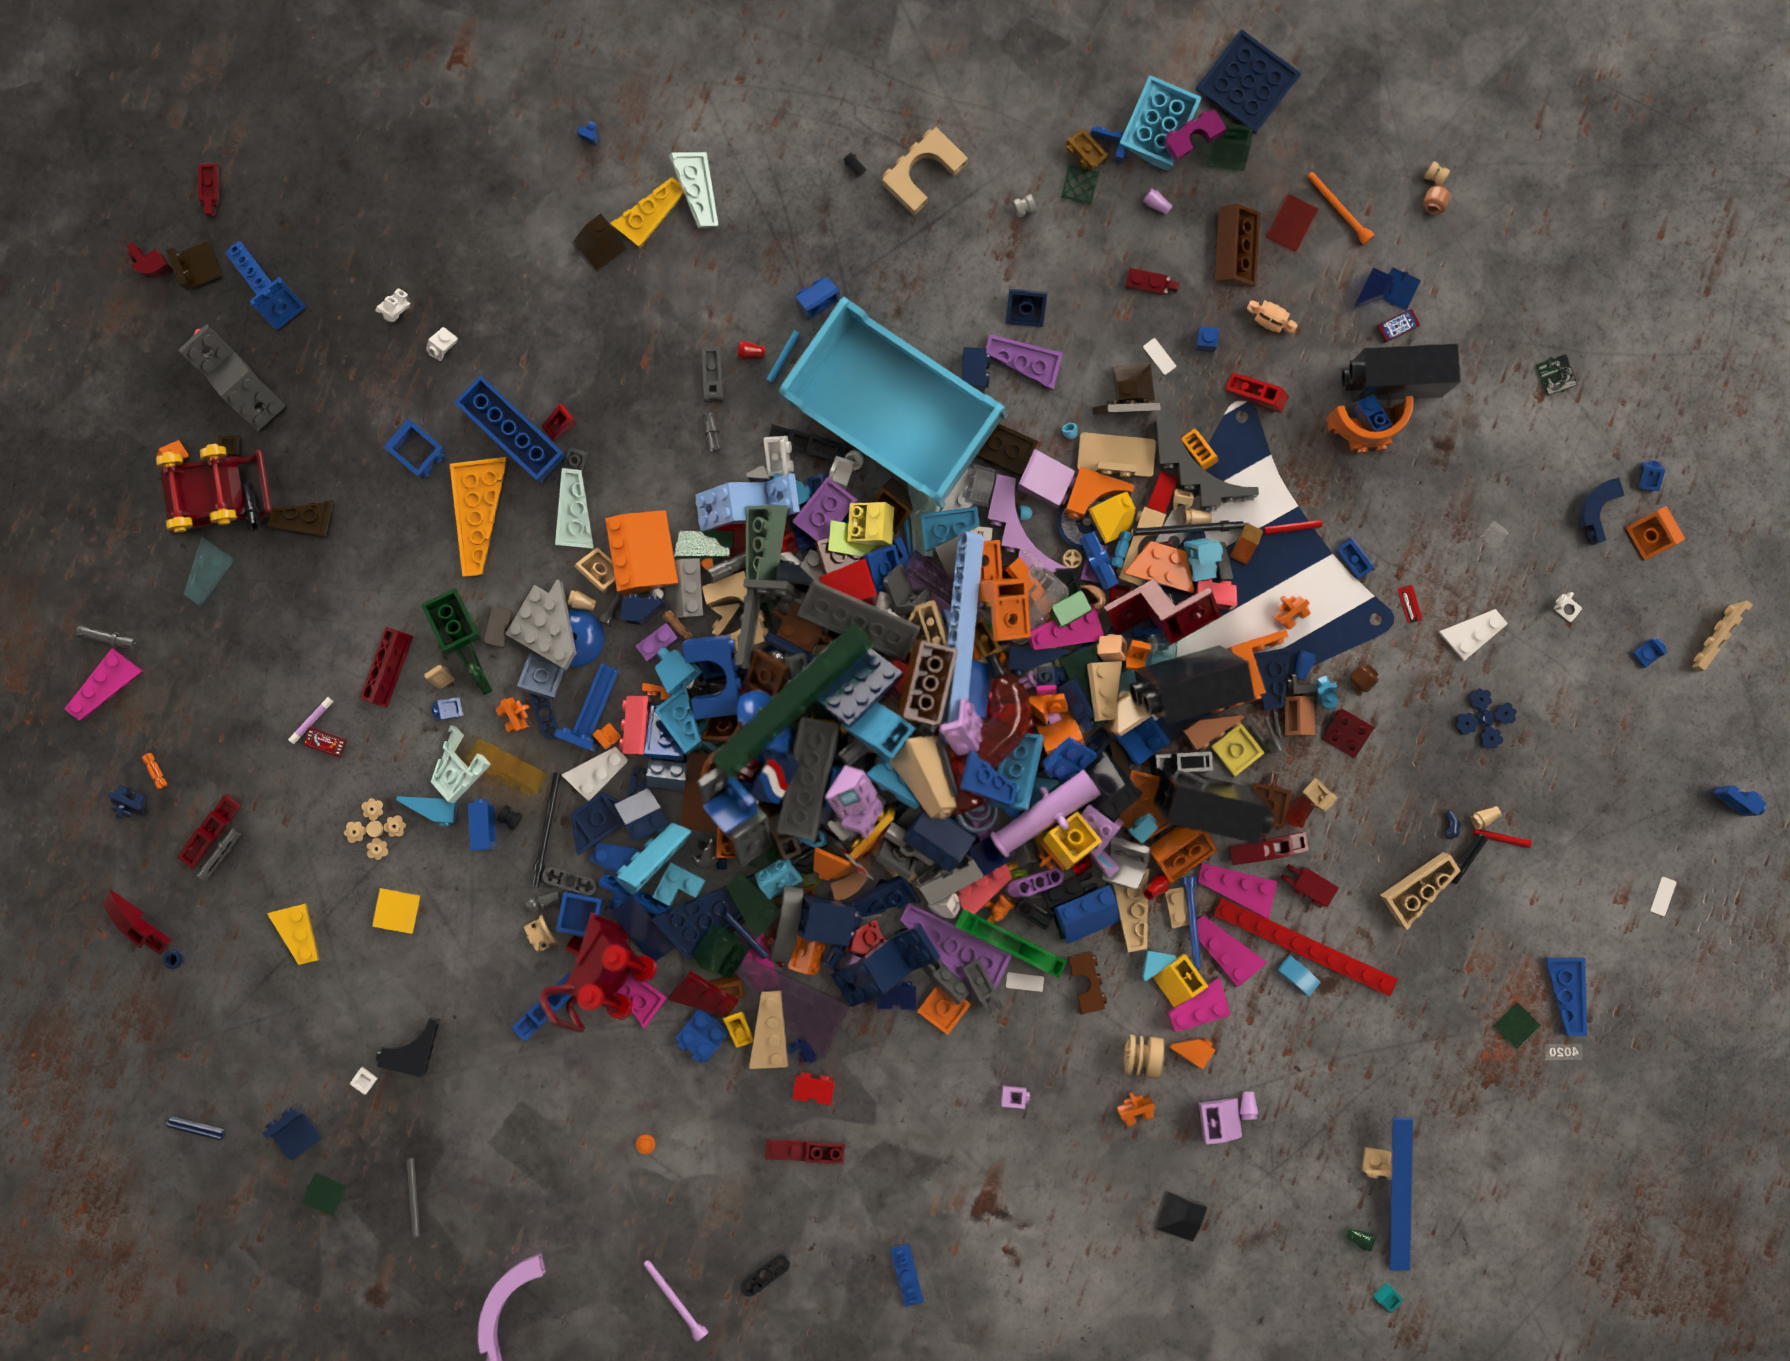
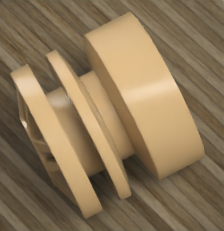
M1129 1034L1123 1057L1125 1075L1131 1076L1134 1067L1135 1076H1139L1141 1068H1144L1146 1078L1159 1079L1164 1055L1163 1038L1149 1037L1147 1045H1144L1143 1036L1139 1035L1136 1044L1135 1035Z

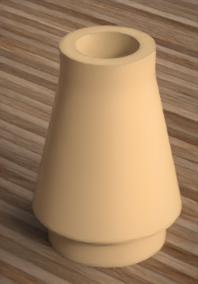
M1191 508L1183 512L1184 525L1212 522L1211 512Z
M571 590L567 605L571 606V608L593 611L597 600L588 597L578 590Z
M1495 806L1490 809L1474 812V815L1471 816L1472 824L1477 830H1484L1497 818L1501 817V811Z

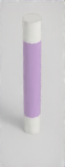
M327 697L288 740L295 744L334 701Z

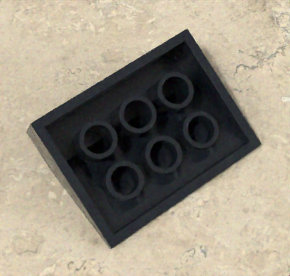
M1104 749L1084 769L1101 795L1066 816L1065 820L1077 811L1081 815L1086 807L1091 805L1112 821L1137 801L1142 792Z

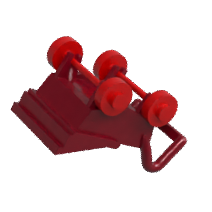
M591 912L580 952L574 961L577 965L565 985L546 987L540 993V1005L552 1025L583 1033L585 1027L574 1010L575 1003H578L581 1008L588 1011H595L602 1005L606 1007L609 1016L617 1020L626 1019L631 1014L633 1008L631 999L626 995L615 993L625 984L630 970L636 980L647 982L655 976L657 965L650 957H637L627 943L629 934L622 930L623 928L618 922ZM565 993L572 995L567 1001L566 1011L573 1024L557 1019L547 1001V997L550 994Z

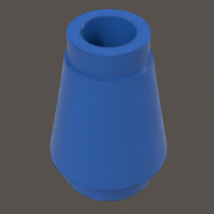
M1301 650L1300 654L1297 655L1295 674L1298 678L1306 679L1316 661L1315 654Z

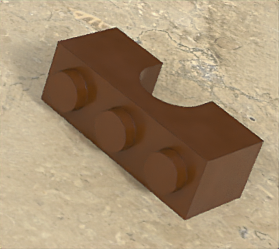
M1088 951L1067 956L1072 976L1085 975L1089 979V988L1085 992L1077 994L1081 1014L1105 1009L1104 1004H1107L1105 992L1101 993L1100 985H1103L1100 973H1096L1095 966H1098L1096 955H1092V952Z

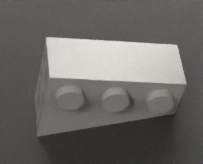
M965 854L961 862L950 873L938 864H935L912 883L921 897L929 905H932L983 878L984 875L975 861Z

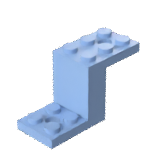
M786 474L767 482H728L695 494L699 517L698 523L701 532H707L728 524H746V506L788 505L787 516L800 512L795 474Z

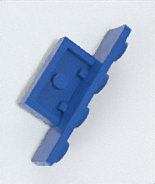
M605 873L598 883L599 886L615 893L609 905L611 910L632 896L616 881V877ZM640 890L633 895L647 914L651 912L659 915L673 909V907Z

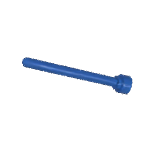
M1197 877L1181 878V883L1187 895L1192 960L1196 970H1200L1201 962L1194 897Z

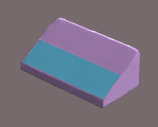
M1104 850L1098 857H1095L1090 852L1087 854L1108 877H1111L1120 869Z

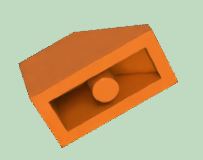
M1204 1037L1202 1040L1192 1038L1172 1042L1168 1045V1047L1201 1069H1204L1215 1052V1049L1211 1047L1213 1043Z

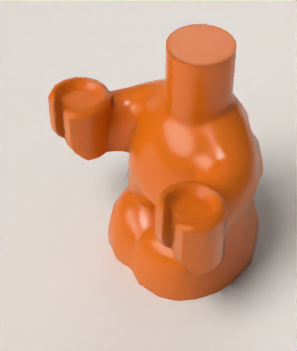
M1004 893L999 895L995 903L989 900L985 907L990 908L991 915L986 920L992 923L1003 920L1008 912L1016 906L1015 903Z

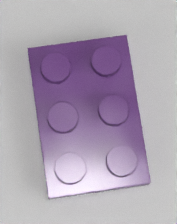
M827 477L792 523L815 541L827 539L830 536L831 520L842 522L849 513L850 503H857L858 500Z

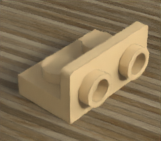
M1365 1147L1362 1171L1367 1173V1177L1379 1178V1175L1386 1176V1179L1391 1181L1392 1151Z

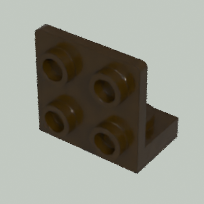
M208 242L178 252L175 248L166 250L179 284L186 290L222 276Z

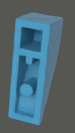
M397 796V801L433 822H439V826H451V823H457L458 800L455 803H451L446 799Z

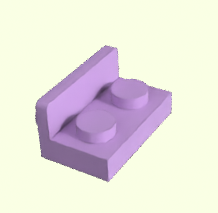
M876 797L868 809L844 818L841 823L842 827L858 832L863 838L867 839L874 830V824L883 810V805L879 798Z

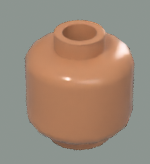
M1444 186L1430 187L1423 201L1426 211L1432 215L1444 213L1451 199L1450 192Z

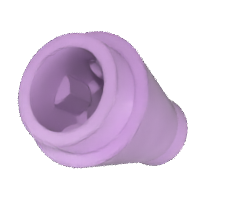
M1151 188L1143 200L1146 206L1164 214H1167L1172 207V204L1157 189L1153 190Z
M1242 1092L1240 1109L1242 1120H1257L1259 1112L1254 1092Z

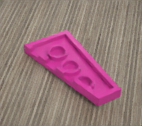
M1089 604L1092 608L1091 612L1062 628L1055 620H1051L1031 629V637H1028L1031 649L1040 650L1099 641L1100 636H1104L1097 610L1093 608L1094 604Z
M112 648L68 703L65 710L79 721H82L144 671L116 649Z
M1201 863L1197 879L1198 883L1269 919L1277 881Z

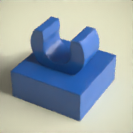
M589 121L586 128L579 126L577 130L579 138L596 146L599 141L596 133L598 129L597 124Z

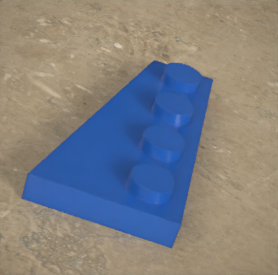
M1545 958L1565 1035L1587 1036L1585 958Z

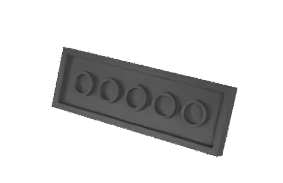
M815 580L812 581L797 613V616L901 661H905L921 627Z
M801 717L793 754L800 766L785 792L777 833L816 841L840 725Z

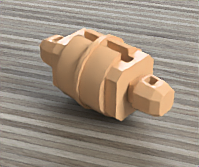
M1250 301L1246 308L1250 313L1257 314L1254 321L1273 332L1280 333L1282 328H1284L1286 332L1294 333L1298 326L1296 322L1287 320L1290 313L1272 302L1264 301L1262 306H1260L1258 302Z

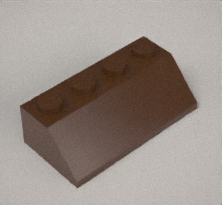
M1238 203L1219 207L1216 282L1230 286L1256 287L1260 212Z
M914 640L897 715L904 719L940 726L957 656V649L923 640Z

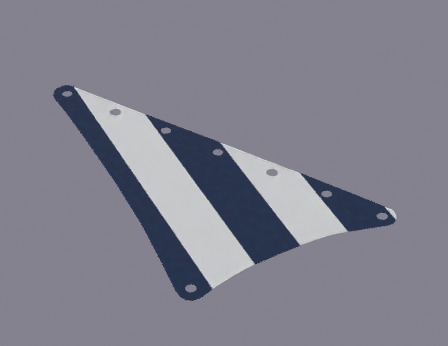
M1237 401L1231 404L1208 444L1217 455L1218 462L1205 471L1229 484L1242 487H1258L1259 495L1253 501L1246 502L1242 499H1235V502L1224 503L1221 500V506L1217 508V511L1211 512V523H1219L1222 520H1229L1230 522L1243 521L1244 525L1247 522L1263 530L1259 544L1247 565L1229 557L1233 579L1226 581L1232 582L1231 585H1236L1237 606L1232 610L1219 609L1220 618L1171 645L1162 637H1133L1134 627L1157 628L1150 617L1118 635H1122L1128 643L1127 650L1132 640L1151 643V651L1145 661V666L1219 645L1227 649L1240 643L1287 630L1289 637L1284 639V643L1271 648L1269 644L1265 645V649L1253 654L1291 647L1289 669L1287 672V678H1289V674H1295L1297 655L1300 654L1301 650L1315 654L1316 661L1314 665H1317L1387 632L1394 623V615L1389 607L1352 576L1332 554L1314 528L1265 535L1264 527L1307 522L1308 519L1279 476L1255 406L1246 401ZM1242 410L1248 414L1246 422L1240 423L1236 420V413ZM1198 487L1195 490H1190L1194 495L1193 504L1190 508L1205 512V509H1200ZM1179 504L1177 510L1172 509L1164 526L1184 525V504ZM1230 529L1229 532H1221L1220 530L1204 531L1207 539L1225 542L1228 556H1230L1242 529ZM1190 532L1159 534L1156 543L1168 541L1171 536H1177L1181 543ZM1199 533L1197 535L1192 534L1193 540L1200 539L1201 537ZM1216 572L1217 578H1212V582L1220 583ZM1142 579L1141 585L1148 581ZM1192 581L1195 593V584L1197 581ZM1132 586L1129 592L1136 589V587ZM1167 586L1162 589L1166 595L1172 594L1176 605L1194 596V593H1187ZM1282 596H1285L1287 599L1291 596H1294L1296 599L1301 596L1309 601L1308 608L1311 614L1304 619L1300 618L1298 614L1293 616L1292 618L1297 624L1288 630L1281 623L1276 622L1273 616L1280 612L1278 606L1282 604L1280 600ZM1374 613L1380 614L1382 617V622L1377 626L1372 625L1369 620L1370 616ZM1110 627L1107 635L1115 634L1112 630V627ZM1096 654L1095 657L1097 658V660L1099 662H1104L1101 659V657L1098 654ZM1122 661L1118 693L1121 691L1130 692V684L1136 682L1134 670L1126 669V661ZM1084 677L1080 687L1088 701H1092L1090 683ZM1229 707L1217 713L1211 714V712L1170 724H1166L1155 715H1152V717L1171 742L1183 735L1181 729L1194 720L1214 717L1226 711ZM1093 721L1096 728L1089 732H1086L1082 725H1078L1084 742L1100 727L1104 730L1103 725L1105 721ZM1106 731L1115 741H1118L1115 734ZM1110 746L1106 751L1112 757ZM1127 752L1128 763H1129V766H1130L1131 764H1133V763H1135V762L1131 760V758H1130V756H1129V754H1128V752ZM1041 771L1035 776L1036 778L1058 780L1055 776L1050 778L1045 771Z

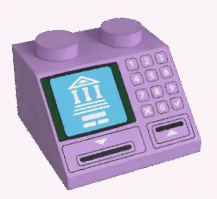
M845 765L825 798L838 817L844 819L868 809L878 793L864 771Z

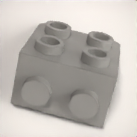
M1113 837L1109 857L1120 869L1111 877H1108L1103 872L1102 880L1132 890H1138L1150 861V847L1141 843L1130 842L1125 838Z

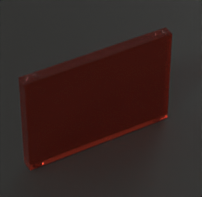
M1288 194L1266 237L1296 252L1315 215L1318 213V208Z

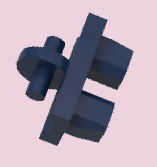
M122 785L115 792L110 791L108 795L111 798V803L116 804L112 807V810L117 812L116 818L120 820L124 816L130 818L132 812L143 816L145 813L143 807L147 800L146 797L136 793L132 800L127 799L130 790Z

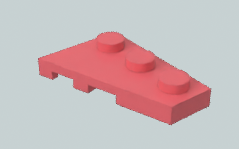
M1006 861L981 871L984 875L983 878L956 892L963 909L976 914L1013 879Z

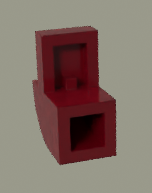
M133 242L126 246L130 251L128 255L134 262L131 267L142 276L157 278L172 269L163 254L156 248L147 255H144Z

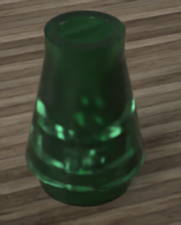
M1351 1227L1346 1235L1347 1239L1364 1252L1366 1250L1371 1252L1377 1239L1372 1233L1356 1230Z

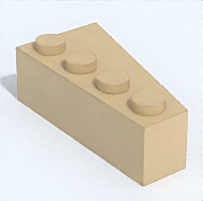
M1442 852L1380 896L1400 927L1408 930L1413 921L1420 917L1423 910L1437 898L1436 896L1439 892L1445 889L1460 872V869L1450 854Z

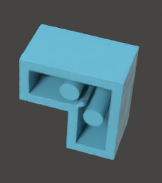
M1207 538L1184 542L1192 581L1217 578L1218 566L1216 562L1222 561L1221 555L1223 554L1220 542Z
M670 862L652 897L668 906L673 904L679 890L697 898L706 880Z

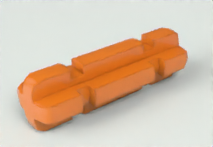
M147 753L142 756L144 764H147L146 768L152 780L155 781L156 788L162 789L166 787L167 782L165 778H162L163 774L157 762H154L153 754Z

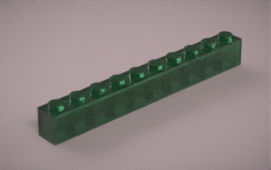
M855 623L846 627L842 635L836 640L831 641L825 651L819 653L809 666L804 667L794 680H790L780 693L775 694L765 707L758 710L757 715L745 722L740 731L730 736L728 742L714 752L711 757L714 764L732 780L873 646L871 637Z

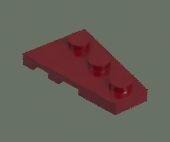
M692 971L686 974L668 998L669 1001L725 1017L738 1004V999Z

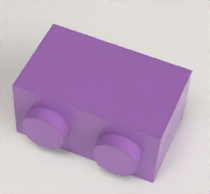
M665 623L637 644L636 647L646 661L650 663L658 657L657 652L664 647L669 649L680 639L670 626Z

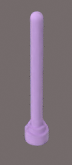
M646 1261L644 1267L692 1329V1337L698 1342L708 1333V1330L705 1326L697 1324L650 1261Z

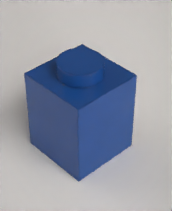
M1200 326L1197 331L1195 350L1215 352L1218 346L1219 328Z

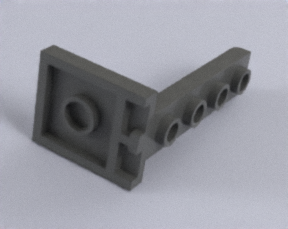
M744 579L743 587L747 589V593L743 600L744 613L741 615V632L738 634L739 645L738 651L735 653V665L738 667L749 669L752 660L761 597L768 600L782 598L785 601L801 599L802 591L788 581Z

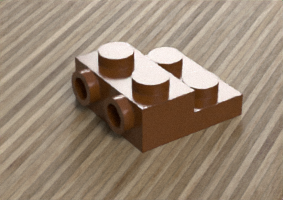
M757 649L753 654L743 684L748 686L751 691L768 693L773 702L782 700L788 684L785 679L789 667L764 651Z

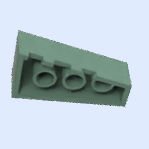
M788 505L746 506V579L776 581Z

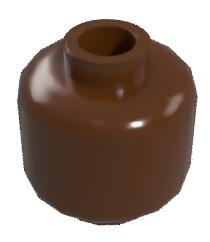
M1361 664L1350 674L1352 681L1350 685L1357 692L1360 690L1369 692L1378 683L1379 679L1377 676L1379 674L1369 664L1366 666Z

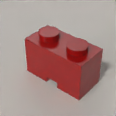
M801 1072V1075H796L792 1100L808 1102L809 1098L816 1099L818 1104L831 1106L835 1080H831L832 1077L827 1075H820V1078L812 1077V1073Z

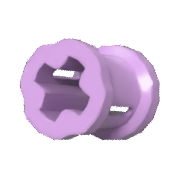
M1029 671L1027 675L1019 679L1015 678L1013 680L1016 689L1021 695L1029 688L1038 686L1037 679L1032 671Z

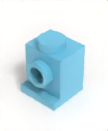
M1148 813L1143 817L1139 816L1132 823L1134 826L1132 828L1128 826L1126 830L1138 842L1143 844L1159 827L1155 824L1157 820Z

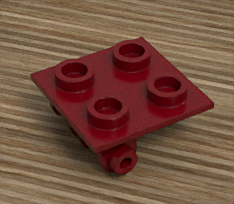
M1341 708L1336 712L1333 722L1321 739L1355 758L1375 727Z

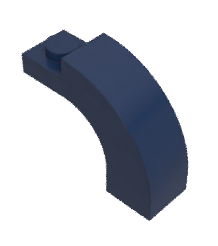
M1619 477L1608 480L1593 488L1581 504L1579 512L1580 528L1588 527V537L1593 542V545L1606 541L1600 520L1602 507L1608 501L1625 496Z

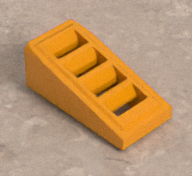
M1196 428L1181 438L1187 451L1203 470H1207L1218 462L1217 455ZM1197 437V440L1192 442L1190 445L1188 444L1190 440ZM1198 444H1202L1201 446L1193 450V448L1196 447ZM1203 450H1206V452H1204L1202 455L1198 457L1199 453H1201Z

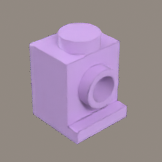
M1002 1085L1001 1106L1025 1109V1104H1029L1030 1092H1026V1087ZM1013 1093L1019 1094V1098L1017 1100L1012 1099Z

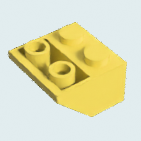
M886 502L850 503L847 541L869 545H892L894 507Z

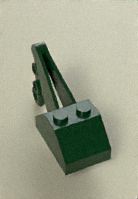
M454 588L422 604L421 606L444 654L447 656L456 651L468 669L472 680L480 688L483 695L492 692V688L472 645L473 642L481 639L458 590ZM467 645L470 646L477 666L472 662H468L461 648Z

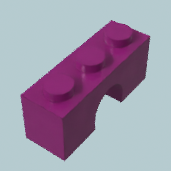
M1215 109L1210 112L1208 110L1198 116L1199 119L1194 122L1190 120L1179 131L1173 130L1166 135L1164 146L1175 163L1192 154L1194 147L1190 142L1191 136L1201 135L1208 144L1224 135L1227 128Z

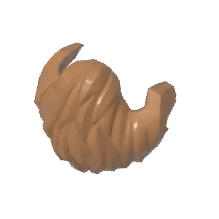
M1095 585L1080 586L1088 603L1094 604L1093 608L1097 610L1099 616L1106 604L1105 593Z

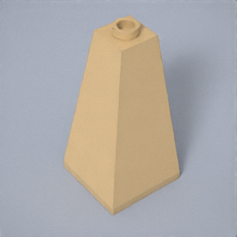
M940 737L909 738L890 760V763L931 818L940 817V819H944L951 815V811L956 807L955 798L952 797L936 740L940 739Z

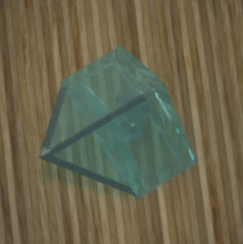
M1152 634L1148 637V643H1151V651L1146 659V666L1177 657L1178 641L1170 645L1164 636Z

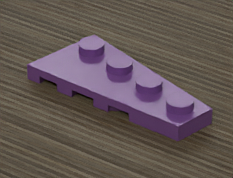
M989 334L986 348L987 354H990L991 358L1052 391L1054 390L1063 353Z

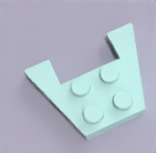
M450 725L448 732L451 733L448 742L444 741L442 748L445 751L442 760L438 759L431 783L448 802L455 803L491 764L483 755L476 754L468 768L455 753L464 734L456 726Z

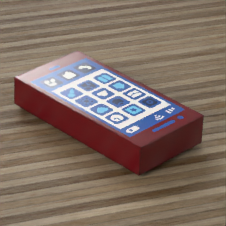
M1410 309L1377 325V328L1386 343L1419 327L1420 323L1414 311Z

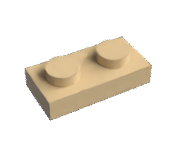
M1184 887L1168 889L1165 892L1171 928L1189 925Z

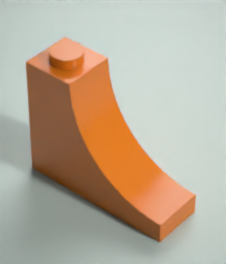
M1080 467L1064 514H1067L1069 518L1074 520L1083 519L1086 511L1096 501L1107 496L1119 495L1126 491L1131 496L1135 485Z

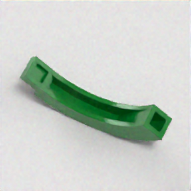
M963 909L955 927L1059 978L1067 960Z

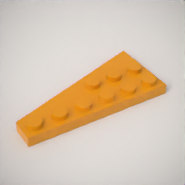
M507 457L450 464L462 577L464 578L483 575Z

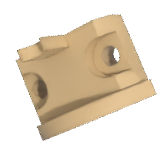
M540 915L539 919L524 926V930L528 935L527 938L537 953L552 945L554 947L558 945L543 915Z

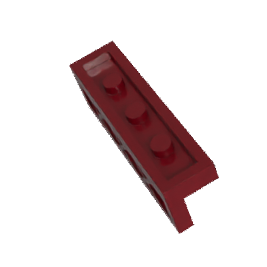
M385 627L360 699L388 708L414 636ZM393 633L391 640L388 641L390 634ZM372 688V692L370 694V697L368 698L369 691Z

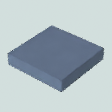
M529 653L517 684V689L554 700L565 669L545 657Z

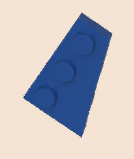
M973 750L969 751L960 789L1007 806H1013L1017 786L1001 773H997L992 769L991 765L981 760Z
M598 842L589 860L617 874L622 866L625 865L627 867L632 862L630 859L638 851L642 853L644 850Z

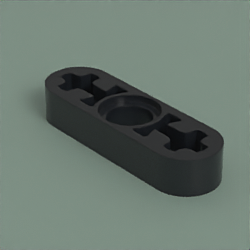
M778 1254L745 1278L740 1287L742 1294L747 1297L754 1296L785 1273L790 1266L789 1257L785 1254ZM778 1259L781 1261L785 1260V1268L778 1267L775 1270L777 1272L775 1275L774 1270L769 1265L772 1264V1267H775L778 1264ZM762 1270H768L771 1273L769 1280L764 1281L760 1278ZM756 1276L757 1281L762 1285L759 1286V1284L757 1283L753 1286L754 1291H746V1283L748 1282L749 1284H752L753 1282H755V1278L753 1277Z

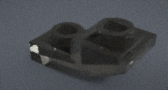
M706 681V685L693 684L690 689H687L691 704L694 696L716 694L725 688V683Z

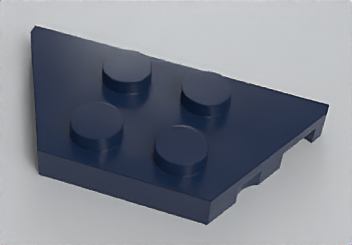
M601 792L571 813L576 854L578 856L623 825L614 806L619 800L605 792Z

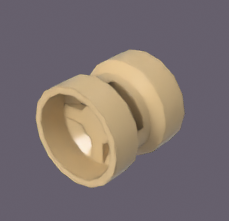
M1433 161L1424 178L1433 180L1436 185L1441 186L1450 170L1446 167H1440L1437 162Z

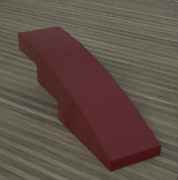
M228 794L223 795L202 825L196 828L177 858L191 869H194L221 836L242 805Z

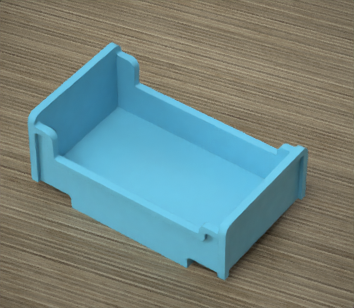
M845 297L839 301L779 389V394L792 408L797 406L806 415L923 494L932 498L941 509L945 508V500L1001 419L1005 420L1008 416L1004 405L990 396L984 395L869 318L863 309Z

